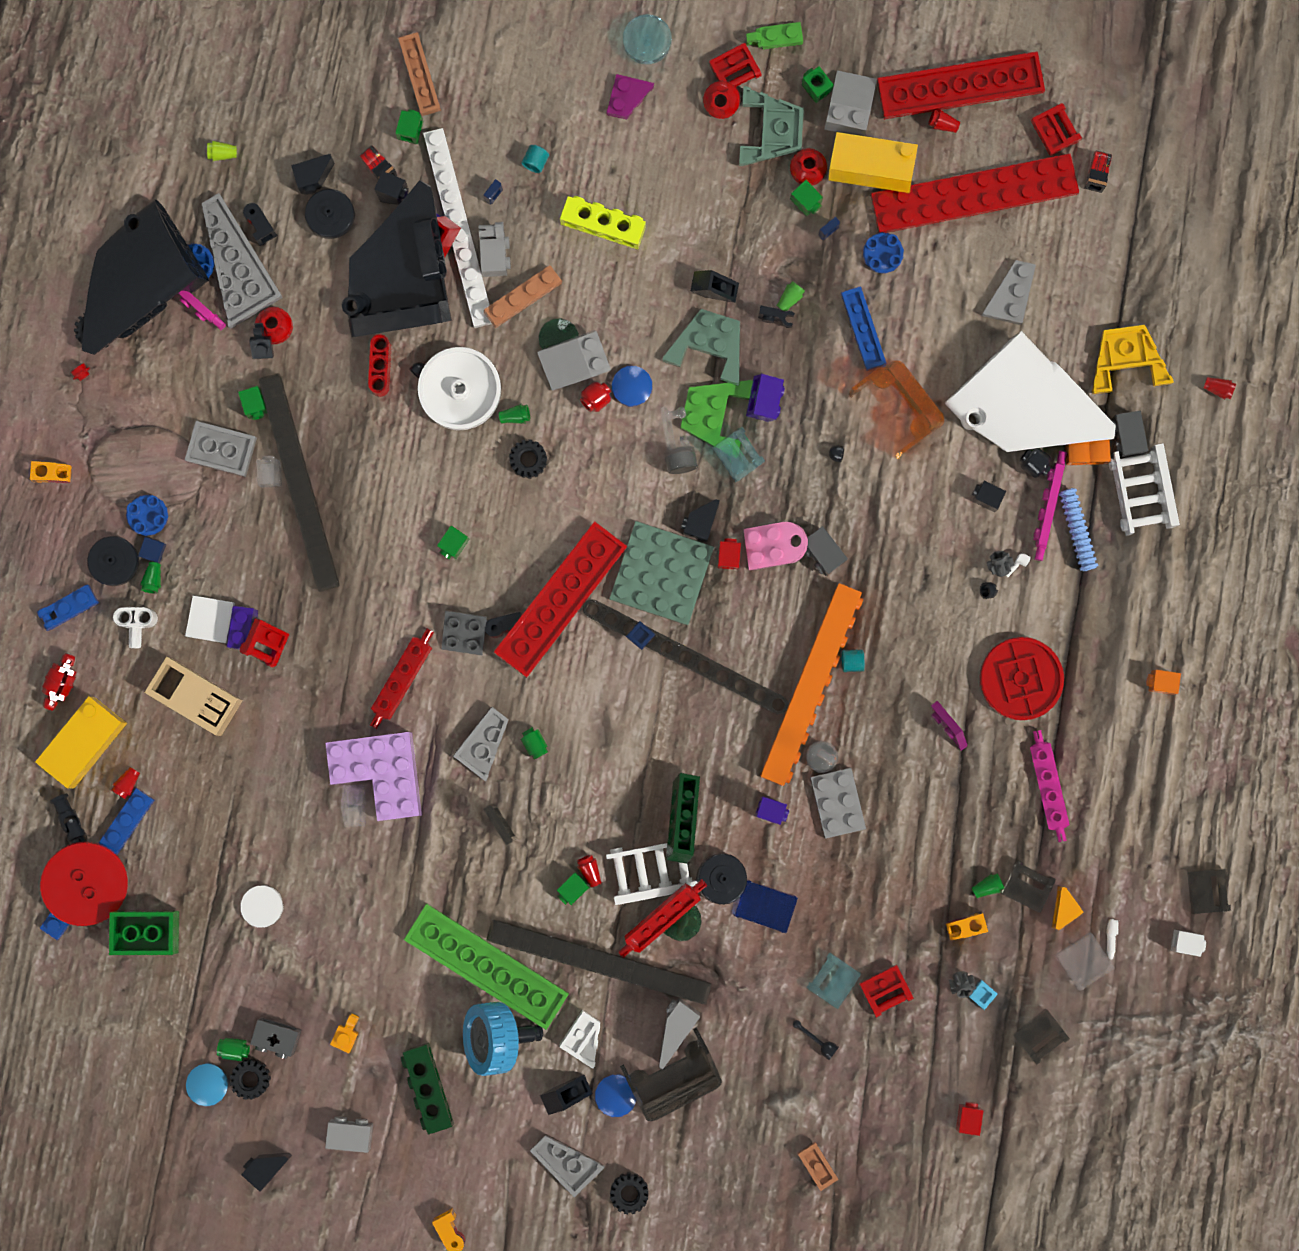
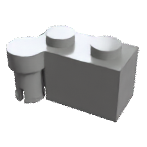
M495 222L493 225H479L482 276H507V269H511L510 257H506V249H510L509 237H505L504 222Z

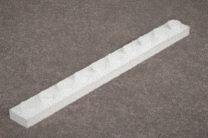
M441 128L425 132L423 134L444 214L461 227L452 245L474 328L492 324L491 321L484 314V309L490 305L444 130Z

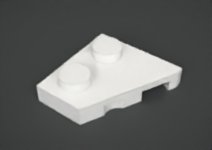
M582 1010L562 1039L559 1047L589 1067L594 1068L600 1021Z

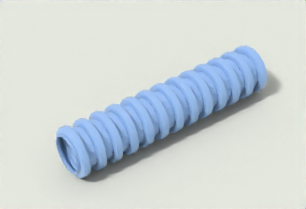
M1071 488L1059 493V496L1062 497L1060 502L1064 504L1062 509H1065L1064 515H1067L1066 521L1069 522L1067 526L1071 529L1069 533L1072 534L1071 540H1074L1073 546L1076 547L1074 551L1078 554L1076 558H1079L1078 565H1081L1080 571H1088L1097 568L1098 563H1095L1097 559L1093 556L1095 552L1091 549L1093 545H1090L1091 538H1088L1090 534L1086 531L1088 527L1084 524L1086 523V520H1083L1084 514H1081L1083 509L1079 507L1081 502L1077 500L1079 495L1075 493L1077 489Z

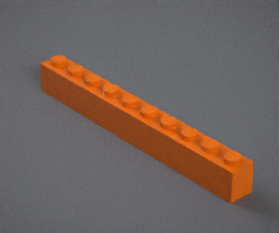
M840 583L836 586L761 772V778L784 786L785 783H790L794 773L790 770L793 763L797 764L800 759L801 753L798 750L800 745H805L809 733L806 732L809 725L813 726L817 716L814 713L817 705L821 706L825 696L821 694L824 686L828 687L831 682L832 675L829 673L831 668H836L840 656L837 654L840 648L845 647L848 639L845 636L848 628L852 629L856 619L852 617L855 609L859 610L862 605L863 598H860L862 592Z

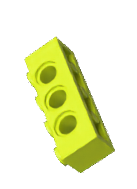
M579 196L567 197L560 217V222L563 226L637 250L646 228V221H643V218L640 216L632 215L630 217L624 215V212L614 208L609 210L600 203L593 202L591 204L585 202V199ZM587 211L590 215L588 218L583 219L579 217V214ZM601 218L609 220L606 225H601L598 221ZM626 224L629 228L626 231H620L618 226Z

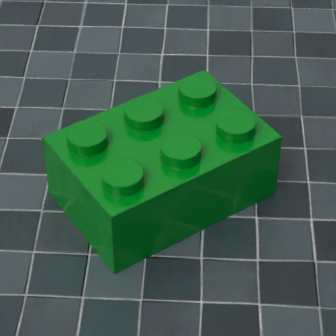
M179 911L110 912L109 955H174L179 953Z

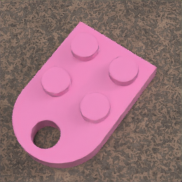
M780 522L743 529L749 570L795 563L804 556L807 550V535L795 523ZM796 535L801 538V544L798 547L792 545V539Z

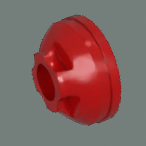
M714 82L704 93V107L714 118H729L739 108L740 94L737 88L730 82ZM718 94L726 96L727 102L723 107L715 104V97Z
M805 148L793 156L790 172L797 183L802 184L807 180L813 186L821 182L826 175L827 162L819 151ZM808 158L813 159L815 167L812 169L805 168L804 160Z
M269 307L262 310L255 323H263L265 336H271L273 345L286 341L293 330V322L290 315L278 307ZM271 317L276 318L278 321L277 326L273 329L266 326V321Z

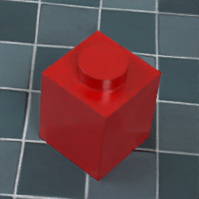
M725 538L724 542L720 541L719 569H739L741 543H736V539Z
M966 1101L965 1105L959 1104L956 1130L959 1133L980 1136L984 1110L978 1107V1103Z

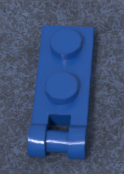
M87 584L48 607L37 611V615L43 619L45 623L43 626L46 631H49L97 605L99 601L90 585ZM53 612L57 615V618L54 620L50 616Z

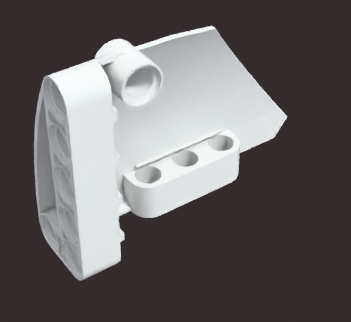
M1022 331L1012 337L944 403L961 420V424L966 430H975L1006 452L1114 439L1116 425L1057 363L1050 362ZM969 415L975 416V425L969 422Z

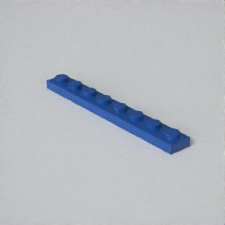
M136 788L99 841V844L108 847L118 855L155 799L139 788ZM50 913L40 929L54 939L59 940L70 924L59 920Z

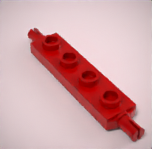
M426 628L421 639L416 637L411 639L371 707L376 715L369 724L370 726L378 729L383 719L390 720L432 650L428 642L434 633L433 631Z
M701 879L693 887L685 883L624 936L626 945L618 951L620 956L625 958L632 950L640 953L701 900L699 892L707 887L705 881Z

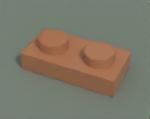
M816 1142L797 1153L820 1191L839 1180Z

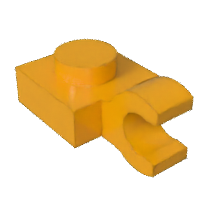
M352 1013L349 1015L345 1026L341 1024L338 1026L330 1043L331 1046L347 1053L351 1052L359 1034L354 1031L359 1016Z

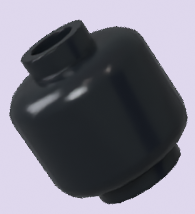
M1040 448L1027 449L1019 460L1021 461V468L1034 478L1039 477L1041 474L1045 476L1052 467L1049 465L1051 457Z

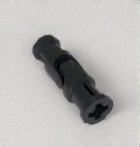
M62 794L50 800V803L54 804L58 813L57 818L63 831L68 833V842H71V844L87 842L85 838L86 833L81 828L75 809L71 808L67 799L69 797L68 794ZM67 818H74V819H71V820H69L67 823L64 824V820H65V819H67Z

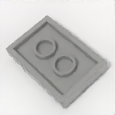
M196 421L185 461L246 477L257 437Z
M852 768L810 777L825 839L866 829Z

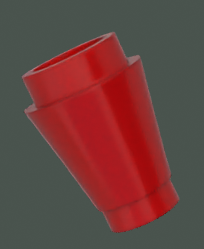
M939 109V111L933 110L928 125L932 126V129L956 133L959 129L960 121Z
M1207 377L1203 389L1224 400L1226 398L1231 399L1236 383H1233L1232 380Z
M129 767L112 784L113 788L111 791L126 799L128 795H131L140 773Z
M592 854L577 860V868L590 887H595L602 883L597 860L593 858Z

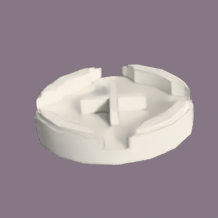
M267 885L249 889L241 901L243 918L255 927H268L274 924L283 912L281 895L274 888Z

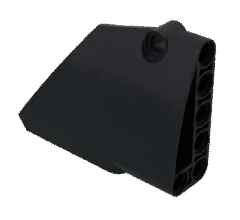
M421 180L417 182L381 226L349 258L348 297L342 301V310L348 315L351 337L452 321L444 280L447 270L432 188ZM353 301L356 303V310L353 307Z
M156 199L136 214L128 215L124 220V225L96 252L85 309L82 351L95 355L116 338H126L161 313L167 307L166 302L180 291L195 292L209 281L208 276L169 214ZM139 221L138 227L135 228L136 223Z

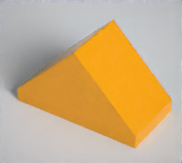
M1058 886L1052 928L1060 930L1084 912L1067 888Z

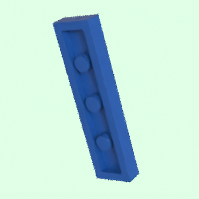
M861 286L841 292V297L866 371L885 366L887 363Z

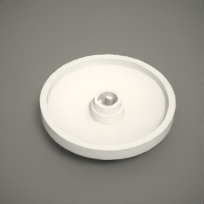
M464 347L449 348L433 356L422 369L418 381V396L423 409L434 422L452 430H468L481 425L494 413L500 401L501 382L496 368L482 353Z

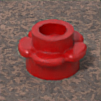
M83 363L72 370L70 373L74 376L73 380L78 378L79 381H82L90 375L88 372L90 367Z

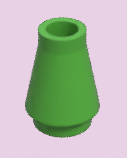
M792 281L790 285L787 284L776 306L782 311H788L803 297L805 290Z

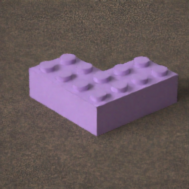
M411 732L326 743L330 785L372 780L377 821L422 816Z

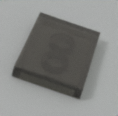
M489 805L483 809L506 845L512 844L517 840V837L496 805Z

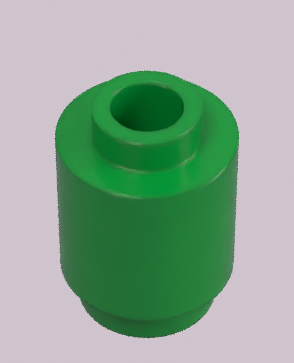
M532 727L522 733L524 737L520 740L528 755L532 756L534 760L548 753L546 748L548 746L539 729L534 730Z
M226 1037L225 1039H220L217 1046V1056L227 1060L243 1061L244 1058H248L250 1045H247L246 1040Z

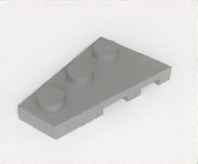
M1015 260L981 316L1021 325L1036 265Z
M491 707L454 753L453 757L486 781L508 719Z
M547 1135L530 1149V1152L573 1197L605 1168V1165Z

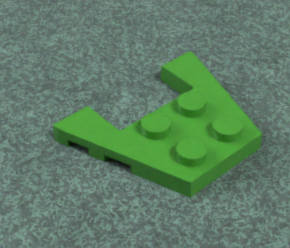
M753 380L739 381L738 386L731 383L689 387L681 429L737 460L741 440L722 437L720 433L728 396L749 400Z

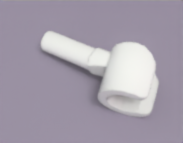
M1019 554L1014 562V566L1010 567L1011 572L1006 576L1009 577L1018 568L1019 564L1026 567L1031 558L1026 554Z

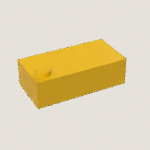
M836 132L829 169V181L910 193L918 145Z
M88 696L35 763L66 788H75L126 726L127 722L96 697Z

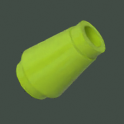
M216 141L207 143V159L219 161L237 158L236 145Z

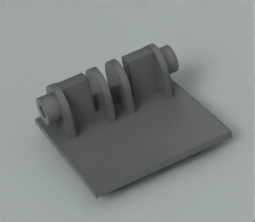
M445 611L441 650L483 655L485 627L488 621L487 616Z

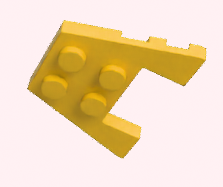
M1145 325L1109 329L1102 332L1092 395L1112 391L1110 371L1150 366L1153 387L1174 383Z

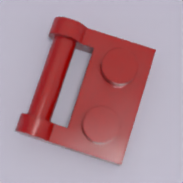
M745 43L709 61V65L718 81H727L726 77L749 66L751 69L749 72L729 81L735 87L753 78L757 79L762 76Z
M1063 103L1031 119V123L1050 156L1083 139L1080 133L1076 132L1065 112L1066 107ZM1054 115H1058L1069 138L1066 139Z
M255 618L246 641L240 646V653L246 656L251 655L264 661L267 666L275 667L289 634ZM256 642L272 649L271 654L268 655L254 648Z
M897 965L859 983L876 1018L881 1016L882 1012L906 1000L914 999ZM901 987L902 993L879 1005L876 1004V999Z

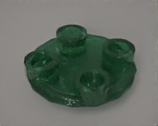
M561 318L552 319L541 328L538 336L539 345L543 350L577 337L579 333L575 325L570 321Z
M694 905L665 930L664 934L677 941H688L695 937L702 923L698 908Z

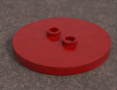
M1015 637L1005 640L991 649L982 663L979 680L982 694L994 711L1006 718L1023 721L1038 718L1055 706L1062 694L1064 672L1059 658L1046 644L1033 638Z
M95 842L72 843L58 850L46 863L40 882L41 896L47 909L59 920L75 926L95 925L110 918V912L117 911L122 905L128 889L127 872L122 860L114 851Z

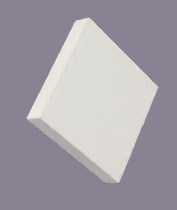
M193 596L185 636L227 644L232 608L235 606V603Z

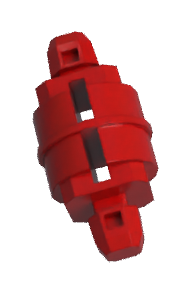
M68 653L62 656L60 660L61 665L53 663L52 667L49 668L47 676H45L42 685V692L48 695L43 702L45 709L53 711L58 704L57 699L65 701L71 688H73L76 671L70 669V667L74 665L75 656Z

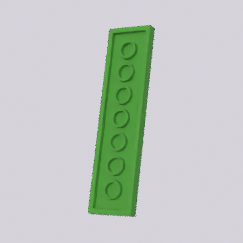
M429 904L425 905L404 939L412 946L545 1030L548 1029L569 995L564 989Z

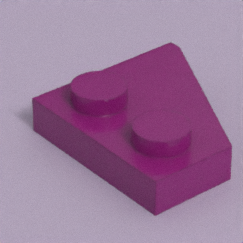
M616 74L607 115L627 120L633 113V110L642 103L644 97L654 89V83Z
M938 701L931 705L933 711L931 716L938 725L941 723L946 735L962 751L968 746L963 730Z

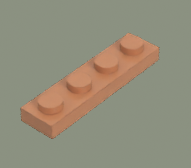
M418 32L399 37L398 39L421 115L425 116L441 111Z
M549 265L485 308L484 314L494 327L497 328L561 285L562 280Z

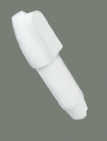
M1114 919L1109 920L1106 931L1107 957L1110 960L1114 958L1116 934L1118 935V920Z

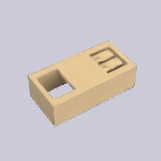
M170 657L165 658L144 692L216 736H222L243 701ZM174 668L184 674L171 698L167 699L157 693L170 669ZM212 693L230 702L229 707L216 727L198 717L200 714L216 723L220 714L206 707L205 704H209L220 712H223L227 706L226 703L211 695Z

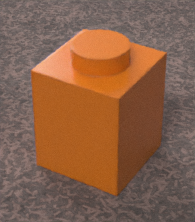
M1152 670L1151 674H1148L1146 685L1149 686L1148 691L1170 695L1178 694L1181 673Z

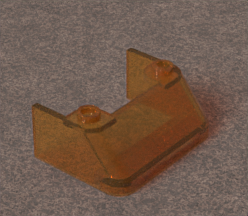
M895 360L876 369L852 387L849 392V396L853 397L871 382L880 389L893 385L917 416L910 424V431L915 440L898 452L896 455L898 459L940 429L944 423L942 412L901 361Z

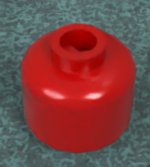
M594 381L581 392L582 398L580 401L589 412H599L610 403L611 397L609 393L611 390L604 382L600 384Z

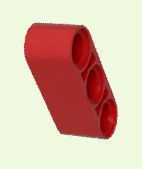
M377 334L372 337L370 342L368 386L375 396L383 397L387 395L390 387L391 344L385 335ZM384 341L386 346L381 350L376 349L377 343ZM380 361L385 362L383 369H375L376 363ZM377 382L384 383L381 390L374 389V385Z

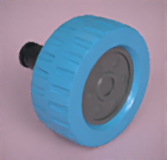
M501 1002L473 1005L467 1011L464 1019L463 1045L465 1055L472 1070L481 1076L507 1073L516 1063L519 1044L541 1041L543 1038V1028L537 1024L534 1026L517 1027L511 1010Z

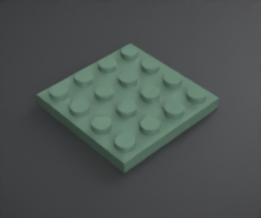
M635 521L609 600L688 626L714 547Z

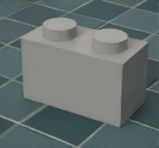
M334 1117V1119L328 1122L325 1149L368 1153L371 1149L373 1123H368L367 1119H356L354 1122L347 1121L346 1117Z

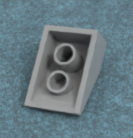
M837 70L824 130L865 136L877 79Z
M596 330L589 331L537 352L552 391L611 370Z
M678 998L677 1001L673 999L666 1008L667 1016L659 1059V1067L661 1069L666 1066L700 1018V1012L681 998Z

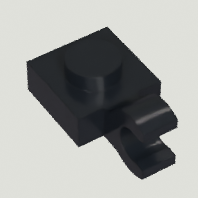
M761 305L758 318L762 319L765 323L780 321L784 327L792 328L793 323H788L785 318L794 317L795 313Z
M255 323V328H253L254 337H250L249 340L252 359L273 358L274 351L271 336H265L263 323Z

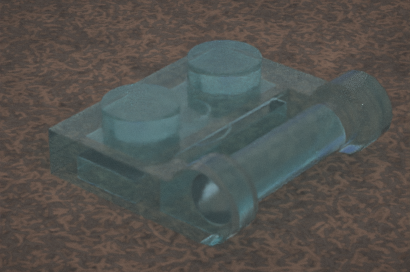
M743 427L738 428L713 447V450L735 482H738L765 462L762 455L759 456L744 434L746 431ZM737 438L753 460L751 463L748 462L735 443Z
M829 953L826 957L828 958L813 982H809L806 988L838 1009L861 973L832 953ZM834 964L838 965V970L824 991L819 989Z

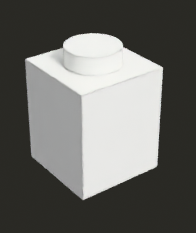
M1174 930L1171 951L1201 957L1202 952L1206 948L1204 935Z

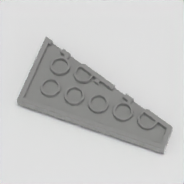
M218 193L201 204L210 237V245L224 301V309L226 310L228 327L231 329L283 297L225 201Z

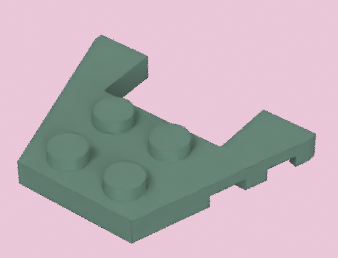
M744 86L742 107L763 108L762 146H740L739 166L800 151L802 148L804 108L781 99H774L769 97L768 94L759 93L751 90L750 87Z
M701 309L663 356L662 360L665 363L681 367L687 348L725 359L727 361L721 375V380L738 386L740 321Z

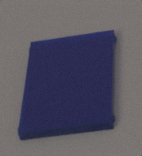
M748 880L734 916L781 931L782 933H787L798 898L795 895L792 896Z

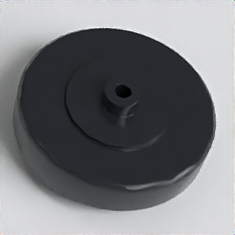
M335 189L318 191L311 196L306 204L305 220L311 231L321 238H339L345 235L354 223V207L350 199L341 191Z
M108 536L98 540L91 547L87 557V566L92 577L98 582L107 586H120L129 582L136 574L139 566V557L137 550L129 541L117 536Z
M711 855L701 863L697 871V883L702 879L707 884V887L701 890L700 893L706 900L712 903L730 904L739 899L745 891L747 885L745 867L732 855Z

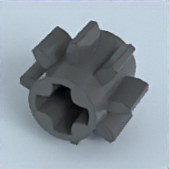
M1004 551L994 552L990 556L991 561L987 562L988 569L992 572V575L995 574L999 577L1008 575L1011 572L1010 567L1014 566L1013 558Z
M965 971L956 972L953 975V979L949 980L952 994L957 993V996L960 998L969 997L973 993L972 990L976 989L974 976H968V973Z

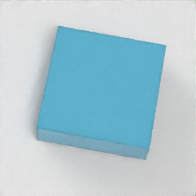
M980 980L976 984V989L972 990L973 993L969 997L985 1010L998 994L984 981Z

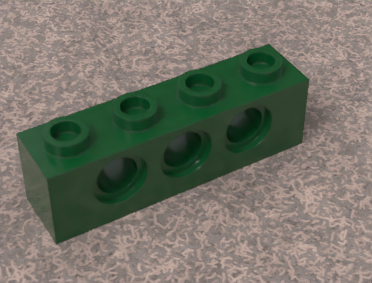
M679 773L673 781L666 860L686 864L694 856L700 776Z
M429 1042L404 1050L401 1062L403 1068L408 1069L409 1077H407L409 1088L414 1089L416 1095L413 1100L416 1109L421 1111L422 1118H420V1123L423 1131L426 1130L427 1134L430 1135L453 1127L454 1121ZM415 1064H423L425 1066V1073H417L415 1071ZM429 1084L432 1092L424 1094L421 1090V1085ZM428 1105H436L438 1113L435 1115L430 1114L427 1110Z

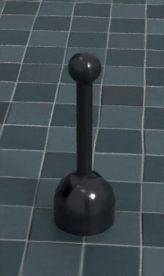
M799 1020L793 1022V1027L799 1028L821 1046L822 1055L830 1060L839 1046L830 1041L823 1043L804 1028Z

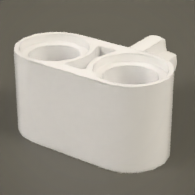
M131 607L117 609L114 612L113 620L117 625L129 629V648L138 649L141 648L142 629L153 627L157 623L158 617L151 609ZM148 612L150 619L148 622L143 623L142 616ZM124 613L129 614V620L126 623L121 621Z

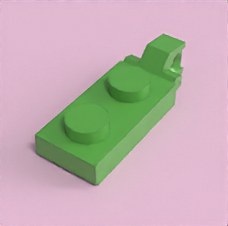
M801 22L760 27L755 29L756 32L746 34L747 46L758 45V48H763V50L803 44Z

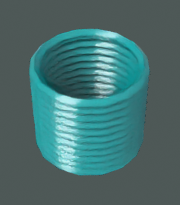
M530 145L521 163L526 169L534 173H541L549 153L540 146Z
M862 649L842 651L843 672L864 671L865 660Z

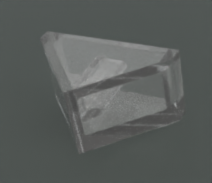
M365 785L343 786L341 811L344 827L366 826Z

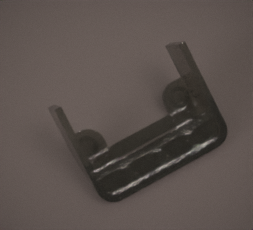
M697 1027L693 1029L697 1040L690 1042L685 1048L684 1053L686 1057L649 1076L644 1070H635L629 1075L624 1064L620 1066L647 1121L658 1120L716 1090L721 1085V1077Z

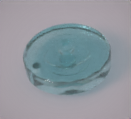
M651 14L639 15L633 18L624 29L623 46L625 52L637 63L646 65L657 63L668 54L671 48L672 37L670 28L658 16Z

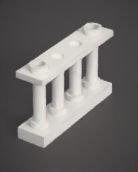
M1164 444L1153 446L1150 448L1149 454L1121 459L1119 451L1110 455L1111 462L1108 464L1114 474L1122 514L1120 525L1122 531H1125L1126 536L1135 533L1134 527L1163 523L1166 525V529L1180 525ZM1147 462L1154 465L1155 471L1153 474L1124 479L1122 471L1124 466ZM1151 482L1158 485L1159 492L1157 494L1128 499L1126 487ZM1157 502L1162 505L1163 512L1160 515L1132 519L1130 507Z
M667 843L623 851L621 847L611 849L610 854L606 855L607 859L614 858L620 890L618 895L614 896L615 905L671 895L685 883L693 887L697 884V881H693L692 877L689 876L687 863L678 862L681 874L680 883L672 885L668 878L663 848H667ZM655 850L661 883H659L658 888L651 889V885H648L642 852ZM634 854L640 887H638L639 891L631 893L627 887L622 856Z

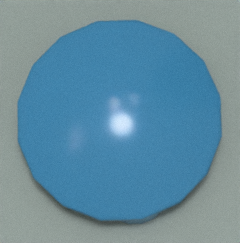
M211 1063L195 1067L191 1070L186 1081L188 1096L193 1102L201 1106L217 1104L223 1099L229 1087V1081L223 1070Z

